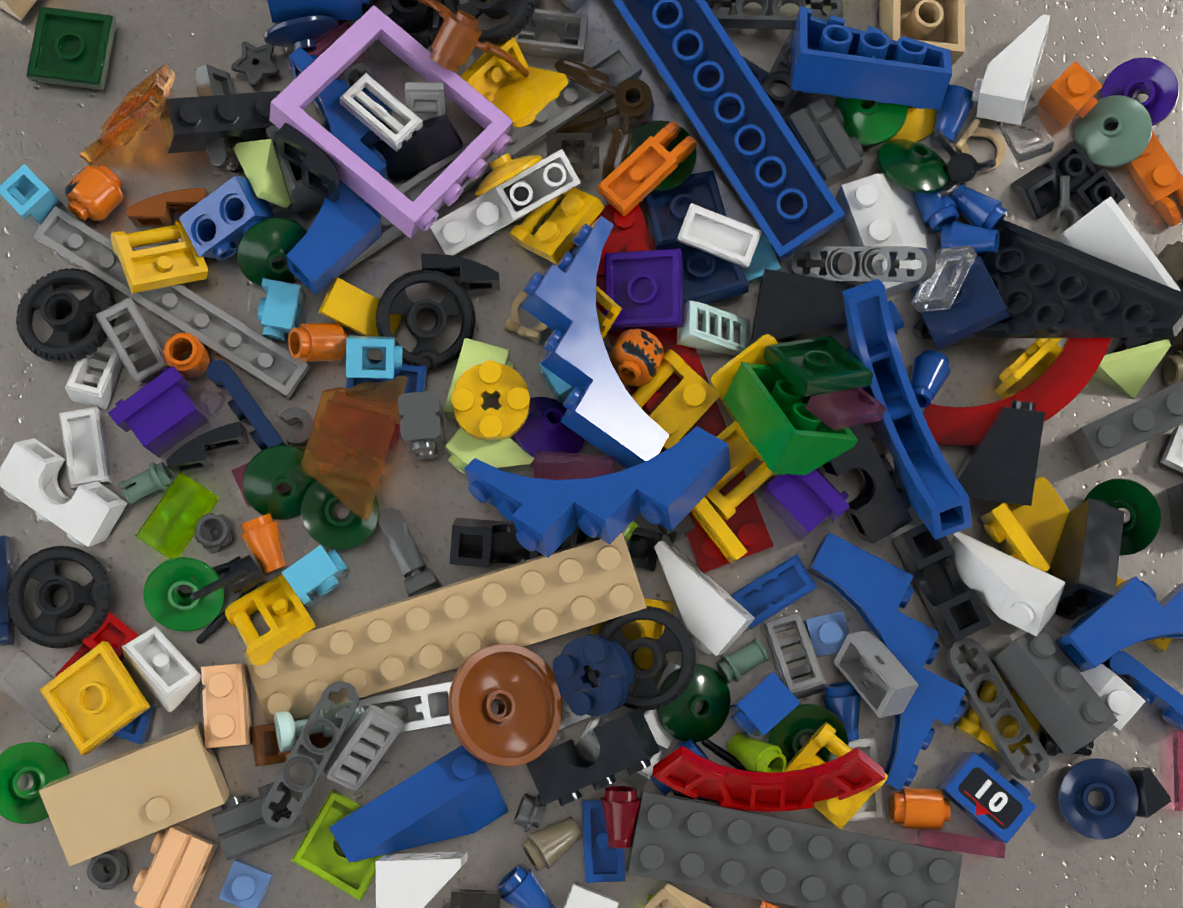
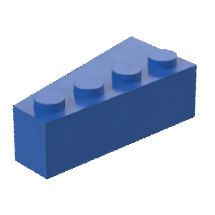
M799 7L791 40L792 90L835 95L842 98L871 100L883 104L907 105L919 109H941L952 77L951 53L949 49L904 36L895 41L889 39L881 29L868 26L866 31H861L844 26L846 19L831 15L829 21L811 16L812 9Z

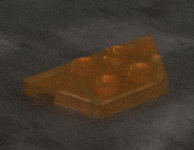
M164 63L132 88L100 127L103 131L98 139L85 146L79 156L92 165L120 144L125 147L134 138L137 131L141 134L144 133L154 122L156 116L162 112L166 100L173 91L171 87L177 73Z
M397 376L394 380L372 383V381L359 383L351 388L338 387L323 390L301 463L302 468L361 520L369 522L399 415L398 396L405 393L408 383V377Z

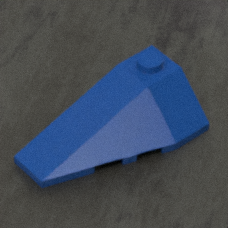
M461 745L329 828L348 862L351 863L473 834L509 811L485 762L474 757Z

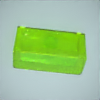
M180 472L135 536L167 558H178L193 538L199 519L211 512L219 498Z

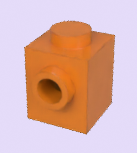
M1074 61L1048 88L1038 103L1066 127L1077 115L1083 119L1099 101L1094 96L1103 85Z

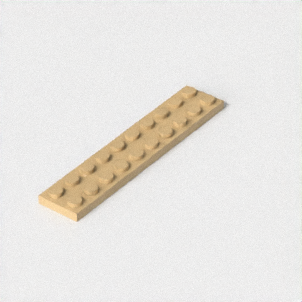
M621 532L611 544L606 543L600 538H595L554 551L549 558L544 555L315 627L300 638L273 652L271 660L264 665H253L247 656L246 649L242 654L267 724L274 723V713L290 712L293 719L312 714L324 690L334 682L343 681L350 683L356 688L359 698H363L458 668L472 654L485 647L497 644H514L525 647L645 609L647 605L624 534ZM343 688L340 693L332 692L330 699L335 702L334 705L348 701L347 694L349 691Z

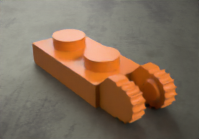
M675 121L669 122L654 137L650 136L598 185V193L624 217L678 167V164L682 163L697 146L698 142L692 136H688L671 152L665 149L679 134L681 127Z
M1152 131L1151 140L1145 151L1137 159L1126 164L1125 167L1150 205H1154L1166 224L1173 227L1181 223L1182 217L1173 200L1168 197L1173 194L1180 206L1183 207V176Z

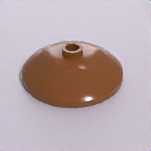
M497 644L485 647L467 658L453 678L448 700L450 721L458 740L474 757L494 766L512 767L523 765L536 759L551 745L561 724L562 696L553 671L536 653L514 644ZM493 700L497 702L499 707L497 714H494L491 710Z

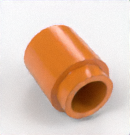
M337 322L303 323L298 328L290 330L288 337L289 351L294 359H300L302 362L338 361L342 359L346 352V338L348 334Z
M190 333L175 334L167 340L164 346L163 355L165 361L170 367L174 366L184 378H197L207 370L210 363L209 352L194 335Z
M902 788L901 791H892L889 802L891 823L900 824L901 828L941 830L943 823L950 820V799L943 797L941 789Z

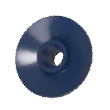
M324 15L300 17L269 28L265 31L263 37L264 41L270 45L294 48V51L301 47L305 52L310 53L317 49L316 42L328 37L338 28V22L336 18Z
M1093 758L1075 764L1062 778L1058 791V803L1063 818L1074 831L1088 838L1104 840L1122 834L1133 823L1138 811V791L1132 777L1123 767L1110 760ZM1092 791H1096L1100 797L1099 803L1095 806H1092L1088 801V795Z

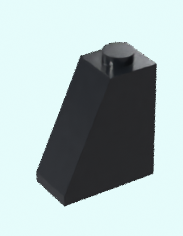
M765 269L760 280L750 345L765 334L773 336L779 344L790 342L793 338L797 337L810 339L844 331L847 327V319L842 291L853 288L856 285Z
M1012 400L1011 408L1000 407L956 475L957 480L970 498L1027 506L1032 505L1045 412L1035 411L1036 403Z
M1089 498L1069 512L1048 574L1066 582L1054 614L1074 620L1115 596L1124 511L1109 506L1103 500Z

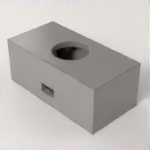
M535 9L532 18L529 19L530 22L514 37L523 55L584 61L588 15ZM545 30H553L559 35L560 42L538 41V37Z
M872 629L848 634L834 660V664L879 718L903 713L919 685Z

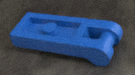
M1118 651L1102 663L1131 686L1146 701L1144 704L1151 705L1153 703L1164 712L1162 717L1166 722L1179 730H1183V695L1124 651Z

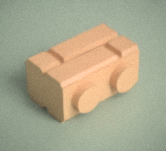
M239 663L201 667L202 684L205 685V689L202 690L205 748L253 745L251 734L250 678L247 665Z
M176 824L169 826L166 831L161 829L150 849V852L155 854L149 869L143 868L140 871L133 885V891L137 892L133 903L142 908H190L219 843Z

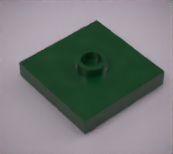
M40 6L27 68V78L34 82L104 90L117 22L114 16Z
M831 335L772 344L765 347L764 359L805 397L869 386L872 383L874 373Z

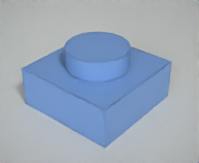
M844 611L804 620L817 658L838 653L847 635L850 634Z
M236 859L231 866L218 899L240 908H260L274 874Z

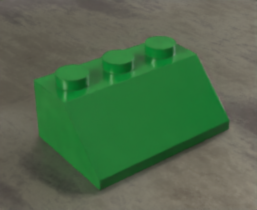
M741 362L723 399L732 412L734 419L740 424L749 437L751 444L755 446L772 473L779 475H806L853 448L858 441L824 394L805 397L770 365Z

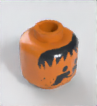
M103 165L98 167L85 166L65 187V195L69 201L67 208L81 221H85L87 218L96 222L103 221L121 203L123 193L120 188L123 184L114 172Z
M629 329L617 338L609 353V359L623 384L643 386L649 384L655 377L662 363L664 351L658 338L650 332L642 329Z

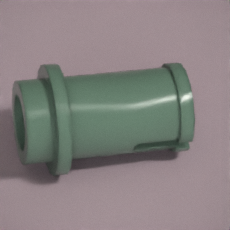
M152 462L149 464V469L125 481H121L119 485L122 490L126 489L122 493L125 499L132 505L159 489L162 491L168 490V485L173 483V477L165 463L156 464Z
M755 638L751 643L729 656L727 654L721 655V660L716 665L727 683L733 680L739 682L741 681V675L762 662L768 661L769 656L762 643Z

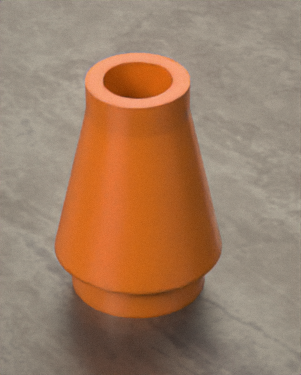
M270 513L240 524L243 530V534L240 536L260 564L264 574L286 566L283 559L277 521L273 522Z

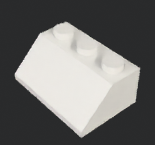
M874 174L841 185L835 199L846 214L843 224L852 246L922 247L932 252L935 258V271L924 282H882L885 285L887 297L908 291L943 274L910 190L897 185L885 174ZM882 253L877 254L872 261V269L877 275L883 274L887 269V259ZM916 259L913 261L899 260V268L918 269L922 266L921 261Z
M1109 197L1055 240L1180 291L1175 281L1112 197Z
M468 851L389 853L376 860V908H424L468 860Z

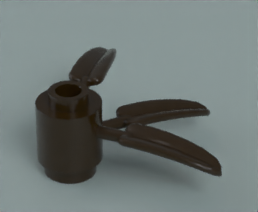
M558 60L555 63L556 71L565 74L571 81L597 94H601L605 90L615 95L616 108L607 112H603L600 107L594 108L562 125L552 136V141L555 144L565 143L605 127L608 118L619 114L624 121L621 129L615 128L612 131L603 165V181L626 159L633 137L632 133L628 131L629 125H639L651 118L655 107L652 91L644 81L639 79L626 80L618 88L607 84L609 82L608 76L596 69L571 60ZM633 98H640L636 103L629 102Z

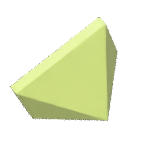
M272 139L237 143L233 150L256 196L287 209L291 202Z
M1169 338L1105 355L1092 377L1135 399L1170 348Z

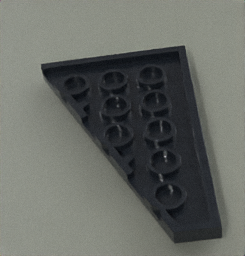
M1004 219L994 229L999 231L997 253L973 255L968 260L970 261L981 256L1010 317L963 339L1175 338L1183 328V292ZM921 317L913 329L918 337L932 339L925 321Z

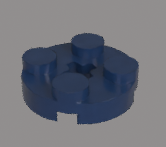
M589 634L572 640L553 661L552 668L556 675L559 692L569 705L570 710L579 716H602L620 708L628 698L626 695L629 691V684L633 683L634 672L628 654L620 644L602 638L601 636L603 635ZM589 666L592 670L598 669L601 676L597 678L598 685L589 680Z

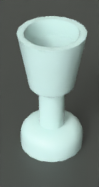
M348 700L334 705L330 713L325 712L323 709L319 717L330 719L340 727L343 719L336 718L335 716L341 707L349 708L352 701ZM359 707L357 708L345 732L359 718ZM281 711L274 713L275 731L280 752L292 750L297 737L300 736L308 719L294 721L290 712ZM318 724L310 731V734L322 732L324 737H333L331 729L324 724Z

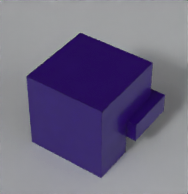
M174 366L161 370V375L125 401L121 399L115 403L117 406L108 412L117 426L125 432L132 430L143 447L158 458L208 422V419L186 391L191 386Z
M818 469L806 475H777L758 495L800 541L826 517L833 522L850 507L845 501L849 497L848 493L845 490L840 493Z

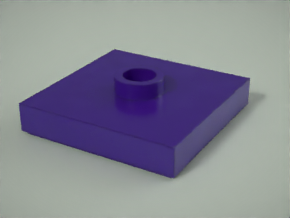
M681 249L605 253V294L622 308L609 331L683 327V252ZM605 309V316H607L609 312L607 309Z

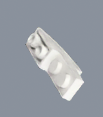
M563 149L435 221L430 228L444 253L455 256L549 203L581 182Z

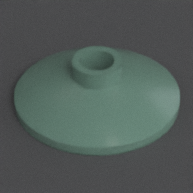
M1114 95L1097 100L1099 102L1083 119L1079 117L1075 128L1076 142L1089 160L1097 166L1112 168L1134 161L1145 151L1151 140L1152 121L1148 111L1140 102L1127 96ZM1110 122H1117L1119 124L1114 131L1105 130V126Z

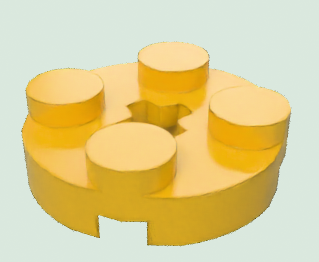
M489 360L471 367L461 375L454 386L451 402L458 424L468 435L478 440L498 439L499 441L513 436L523 427L529 414L530 396L525 380L516 370L507 365ZM487 393L490 395L494 393L499 394L498 402L501 407L498 410L492 407L484 410L481 407L484 404L482 397Z

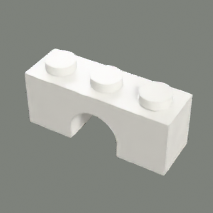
M35 438L15 442L0 467V487L4 489V494L16 502L28 505L36 511L35 515L40 520L57 525L67 532L66 535L72 542L78 545L90 547L106 541L128 502L97 481L78 486L72 498L66 496L60 490L57 481L58 472L65 459Z

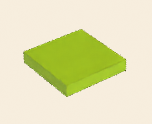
M332 789L291 861L361 901L376 875L375 861L385 855L351 863L348 862L329 827L363 805Z

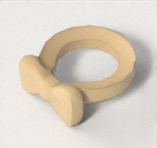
M975 118L968 128L961 133L954 147L960 153L971 155L967 140L971 136L991 139L997 148L996 165L986 171L979 172L987 173L995 170L1003 162L1006 155V146L1003 138L997 132L989 128L978 127L981 122Z
M523 291L512 301L510 309L511 319L506 320L505 329L518 333L521 337H526L539 344L542 341L541 333L548 330L549 327L544 323H540L531 329L520 325L518 309L528 295Z

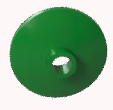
M837 97L835 106L838 107L843 115V128L849 138L854 136L860 145L871 146L888 141L900 131L908 115L907 105L883 104L875 101L872 108L864 109L862 105L869 100Z
M178 557L160 563L151 571L144 585L143 598L149 614L162 626L176 631H194L207 626L218 616L224 602V587L195 601L191 600L190 595L220 579L214 569L200 560ZM188 585L192 587L193 591L183 593L179 586Z
M24 742L13 745L0 754V815L3 818L14 823L32 824L49 817L39 790L49 782L68 775L65 762L53 748L38 742ZM22 775H26L29 779L28 787L24 790H21L17 784L18 779Z

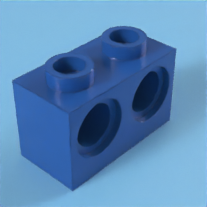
M233 176L179 217L198 256L216 258L217 260H224L233 256L237 252L241 237L251 226L265 219L276 218L268 202L256 196L248 178ZM243 206H244V207H245V211H244V215L242 216V209H243Z

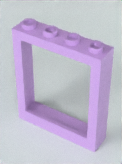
M373 5L270 102L269 121L279 129L286 122L307 136L328 157L335 167L339 179L411 239L420 229L425 232L433 225L439 215L437 211L444 204L451 206L463 192L462 186L469 178L475 181L481 176L488 165L486 161L493 154L500 156L507 149L512 141L509 134L513 122L459 75L434 62L430 58V51ZM376 40H379L428 82L444 83L445 96L485 129L413 202L303 111L307 105Z

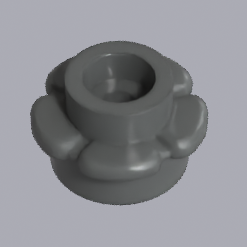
M205 514L199 519L195 527V539L198 543H202L203 548L206 550L217 551L221 546H227L233 538V531L230 529L232 523L223 514ZM213 528L218 530L216 535L211 534Z
M524 793L520 801L514 824L524 827V832H528L531 826L536 828L540 826L546 809V805L540 803V794L534 797Z
M112 850L111 852L107 851L91 858L87 868L89 880L103 890L113 889L115 884L122 883L128 872L124 864L126 862L124 855L117 850ZM106 865L111 867L110 873L105 872L104 868Z

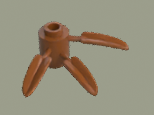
M414 0L431 7L444 19L431 45L433 51L430 55V58L440 66L457 72L460 65L466 64L473 49L476 48L504 60L518 70L525 78L529 76V71L508 52L490 42L485 41L481 43L478 41L482 31L477 27L479 21L472 15L462 10H458L456 14H453L449 8L436 0Z

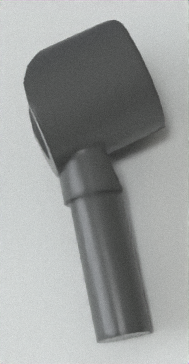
M1060 176L1059 209L1050 220L1053 230L1059 228L1060 216L1068 219V228L1078 220L1077 211L1071 207L1070 176Z

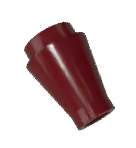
M609 786L605 788V796L601 797L609 847H632V837L641 798L637 797V788Z

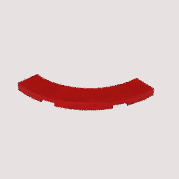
M1067 338L1060 353L1039 378L1017 393L999 401L972 407H949L930 404V406L925 408L923 415L936 443L955 446L976 445L1000 407L1011 408L1012 400L1036 403L1035 411L1045 412V422L1067 406L1087 385L1103 360L1112 338Z
M683 745L653 766V777L686 796L695 799L701 796L719 802V806L725 808L760 812L815 807V802L837 796L839 800L846 799L869 789L885 779L884 768L858 747L832 761L814 767L787 772H752L722 766L706 760Z

